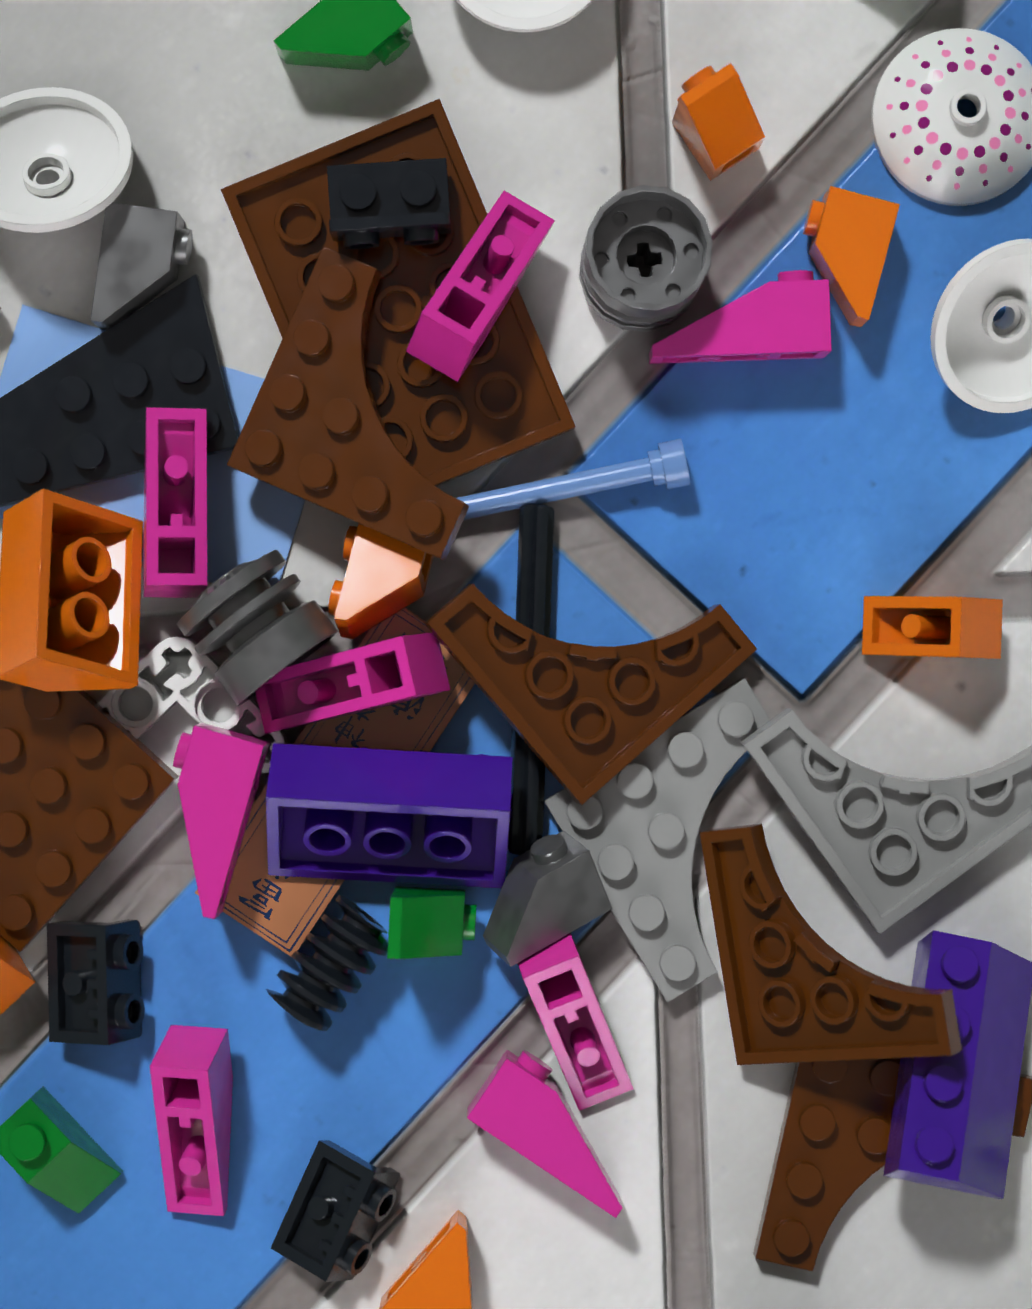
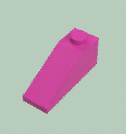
M503 191L422 311L406 352L458 382L485 341L551 230L555 220L510 193Z
M808 270L778 273V281L765 283L653 344L649 351V364L825 358L832 351L829 279L813 280V271Z
M146 407L143 597L198 598L207 588V409Z
M433 633L400 636L285 667L255 690L264 732L268 734L449 691L450 685L440 642Z
M202 722L194 725L192 734L182 733L175 752L173 767L182 769L178 780V789L203 917L215 920L223 912L270 742Z
M567 934L519 962L518 966L579 1111L633 1090L632 1083L572 934Z
M171 1025L150 1064L167 1212L224 1216L228 1203L233 1090L228 1029Z
M506 1050L468 1106L467 1119L616 1218L622 1210L620 1195L556 1082L549 1078L553 1070L542 1060L523 1050L519 1057Z

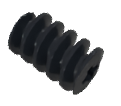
M341 895L335 900L344 913L342 919L327 914L321 917L330 933L326 938L311 932L306 937L315 951L314 955L309 956L297 951L292 954V958L301 970L299 974L295 975L284 970L278 972L277 976L286 988L285 992L281 994L266 989L268 994L294 1018L320 1031H327L332 1025V1020L325 1008L334 1012H342L347 1005L340 990L357 993L362 985L354 971L371 975L375 970L376 965L368 951L382 956H386L388 953V942L382 934H387L388 932L384 927L355 903Z

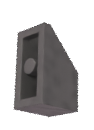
M111 203L105 208L91 312V321L99 328L109 329L132 315L178 279L179 264H189L192 250V230L184 229L185 221L178 211Z
M562 831L558 834L540 838L531 846L530 850L513 859L483 934L486 944L510 967L612 909L590 851L567 832Z

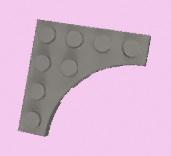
M745 678L740 679L685 713L583 805L577 804L564 788L544 800L561 830L567 832L590 851L611 904L613 915L667 1003L718 972L706 950L698 928L692 893V863L696 838L709 802L728 771L747 752L741 741L770 721L769 716Z
M789 707L741 741V744L874 930L879 934L883 933L1032 824V745L1010 759L971 774L950 778L918 779L877 772L839 755L815 736Z

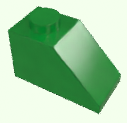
M321 0L274 40L278 55L286 64L369 71L379 61L386 66L401 56L411 43L408 37L413 33L411 17L396 0Z
M396 886L390 897L387 959L462 955L463 940H475L476 905L465 904L466 890Z
M44 1086L0 1126V1155L26 1183L78 1214L123 1172Z

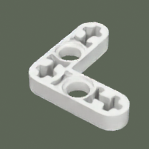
M182 636L163 640L139 662L137 687H142L148 691L153 701L152 711L148 717L136 721L125 716L121 709V698L128 689H111L97 703L105 710L108 709L110 715L126 730H129L136 739H140L177 702L199 724L203 722L227 730L240 724L249 710L256 717V720L246 726L258 737L266 735L259 706L252 698L242 705H236L235 713L225 722L213 721L207 716L203 706L206 695L214 688H224L214 675L220 665L209 653L199 655L194 649L198 643L191 638ZM169 649L175 652H182L188 649L193 655L188 661V666L192 672L188 677L182 673L172 675L163 684L165 687L173 690V693L165 699L159 686L144 677L143 673L150 667L153 675L159 676L170 664L169 658L165 655ZM283 730L269 733L275 739L273 743L288 744ZM267 759L265 760L262 774L269 773L270 762Z

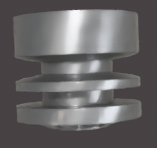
M641 185L618 192L599 208L588 229L581 252L579 279L587 302L602 319L623 330L648 332L670 325L688 310L711 267L713 240L705 217L690 199L667 187ZM635 256H643L645 265L653 266L648 277H640L639 269L631 267Z
M273 550L259 559L244 562L220 577L198 596V600L176 624L185 636H190L209 624L213 627L214 630L206 635L194 648L199 655L211 653L224 645L231 651L232 654L222 663L214 675L237 706L256 696L255 690L282 669L303 662L339 632L316 600L306 602L292 610H289L284 604V601L301 582L296 574L282 579L273 586L269 584L268 580L287 563L278 550Z

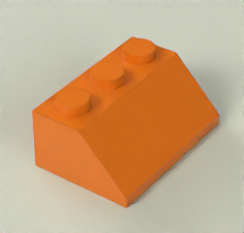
M44 488L3 512L0 565V680L45 692L131 689L138 686L143 521Z

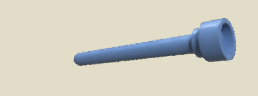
M676 439L658 443L657 450L647 452L648 458L457 497V499L469 505L464 520L520 509L524 505L543 504L653 481L654 486L666 484L667 489L690 485V477L682 440Z

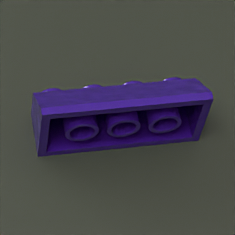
M273 743L266 791L268 875L502 889L506 875L513 757Z
M933 930L917 943L911 986L926 989H952L962 1050L952 1056L900 1059L883 1176L1004 1199L1032 990V962L993 942Z

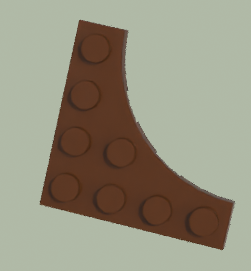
M323 246L227 466L445 561L469 505L443 492L429 482L400 453L386 432V427L377 410L372 390L367 382L364 347H366L368 319L372 301L382 273L377 268Z
M469 584L424 623L574 801L580 805H583L757 650L755 645L721 604L713 605L693 621L668 634L636 644L614 647L566 643L534 632L505 614L490 602L474 584Z
M762 824L716 828L700 832L737 1065L952 1056L962 1050L952 989H926L884 979L864 970L829 946L810 927L786 893L771 860Z
M901 1058L797 1062L795 1064L753 1254L755 1259L813 1272L819 1249L840 1209L856 1189L872 1174L885 1166ZM1020 1074L1012 1136L1023 1138L1025 1136L1032 1104V1076Z

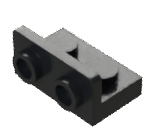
M446 158L327 166L330 205L329 231L333 241H344V248H376L380 246L379 238L403 237L405 245H430L440 242L439 234H451Z
M122 920L111 923L72 921L47 923L49 1042L111 1045L141 1036L145 1007L141 998L143 944L140 939V923L138 920Z
M319 1140L271 1249L325 1282L352 1280L367 1265L372 1254V1244L370 1242L378 1224L390 1213L397 1196L395 1187L400 1178V1173L390 1167H375L332 1141Z

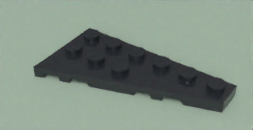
M197 274L191 276L0 398V507L19 503L43 488L60 493L144 472L146 407L207 409V456L234 449L239 435L200 278Z

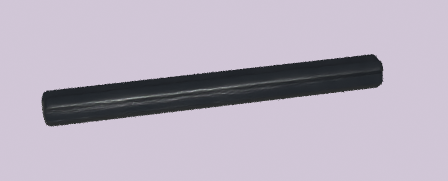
M529 504L522 506L519 510L516 621L532 629L534 632L550 638L554 510L548 505ZM512 727L511 757H513L508 851L515 855H521L530 850L531 846L543 837L545 765Z

